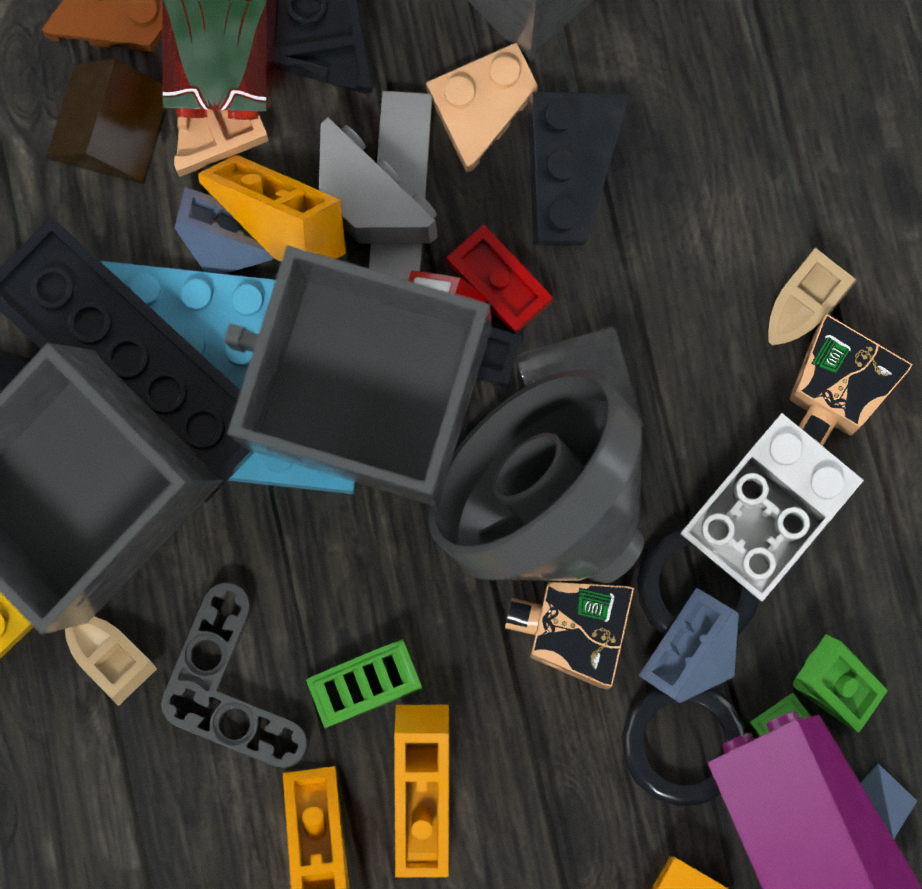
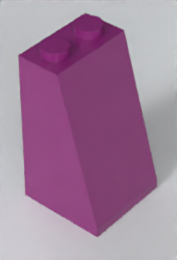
M796 711L782 715L766 723L769 733L757 739H754L752 733L734 738L722 745L725 752L724 755L708 762L762 889H922L820 715L800 719Z

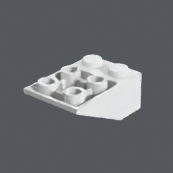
M781 413L680 534L762 602L864 480Z

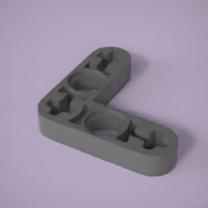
M217 584L209 589L202 601L165 689L161 702L163 715L168 722L178 728L275 767H293L301 762L307 753L308 740L303 729L290 720L219 692L250 619L252 606L246 592L236 584ZM229 593L236 595L235 603L241 608V612L238 616L229 615L226 618L222 629L226 632H233L229 642H227L216 633L202 631V628L206 621L212 626H216L220 612L213 607L216 599L226 600ZM205 641H212L218 644L222 653L218 666L209 671L199 670L193 663L192 658L193 650L196 646ZM192 690L195 692L194 701L210 709L213 698L221 700L220 705L211 716L210 731L201 729V725L206 721L204 717L188 713L184 720L178 718L179 708L173 705L176 695L185 697L188 691ZM233 709L244 711L250 721L247 734L237 740L225 737L220 727L224 714ZM261 717L270 720L264 731L277 736H281L285 729L293 731L291 740L298 744L295 754L286 752L282 759L274 757L276 748L259 740L258 751L249 748V745L258 735Z

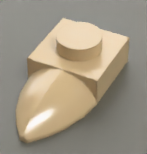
M815 248L783 287L775 301L769 321V343L772 345L787 343L810 332L826 315L833 311L857 280Z
M94 616L86 624L65 629L66 641L78 665L118 706L157 670L154 664L118 628L103 619Z

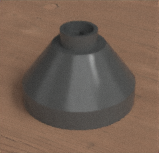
M576 369L558 372L537 380L519 390L480 421L454 452L438 507L429 506L428 523L433 539L468 574L484 580L578 581L586 579L590 584L605 585L615 581L633 566L644 544L643 534L638 529L640 521L642 432L639 416L635 409L604 376L591 370Z

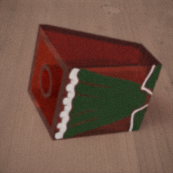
M162 0L163 108H177V117L206 118L207 109L228 110V118L236 120L258 119V111H267L271 107L277 0Z

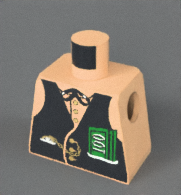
M826 315L813 334L790 395V400L794 404L807 411L798 427L822 446L834 427L852 436L907 374L913 364L833 317Z
M548 582L542 605L516 598L511 599L505 628L535 635L530 658L599 688L609 690L613 685L634 588Z

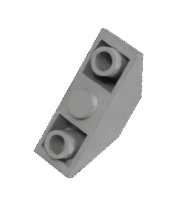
M329 117L321 123L319 190L341 200L343 229L359 244H431L438 237L436 221L434 219L437 214L433 207L418 193H415L412 197L398 185L401 182L399 175L386 161L380 159L375 163L363 151L366 145L353 129L347 125L340 129Z

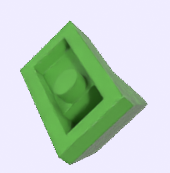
M827 634L815 651L808 656L805 665L793 681V687L798 692L857 733L861 731L888 692L841 641Z

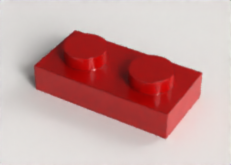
M482 225L446 257V263L460 278L487 296L485 303L490 304V310L513 334L521 331L552 303L553 297L485 225Z

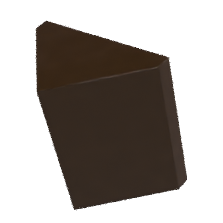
M116 59L75 64L46 155L47 159L144 184L167 108H163V97H171L163 96V92H172L171 89Z

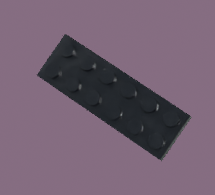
M52 216L0 268V312L41 350L47 343L94 350L150 409L215 474H218L224 480L204 500L205 503L254 453L253 451L246 450L227 434L241 391Z

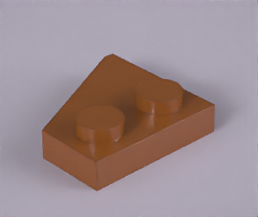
M62 0L41 30L44 36L51 41L60 42L61 38L86 40L93 46L111 47L122 45L129 50L153 52L172 25L164 0Z

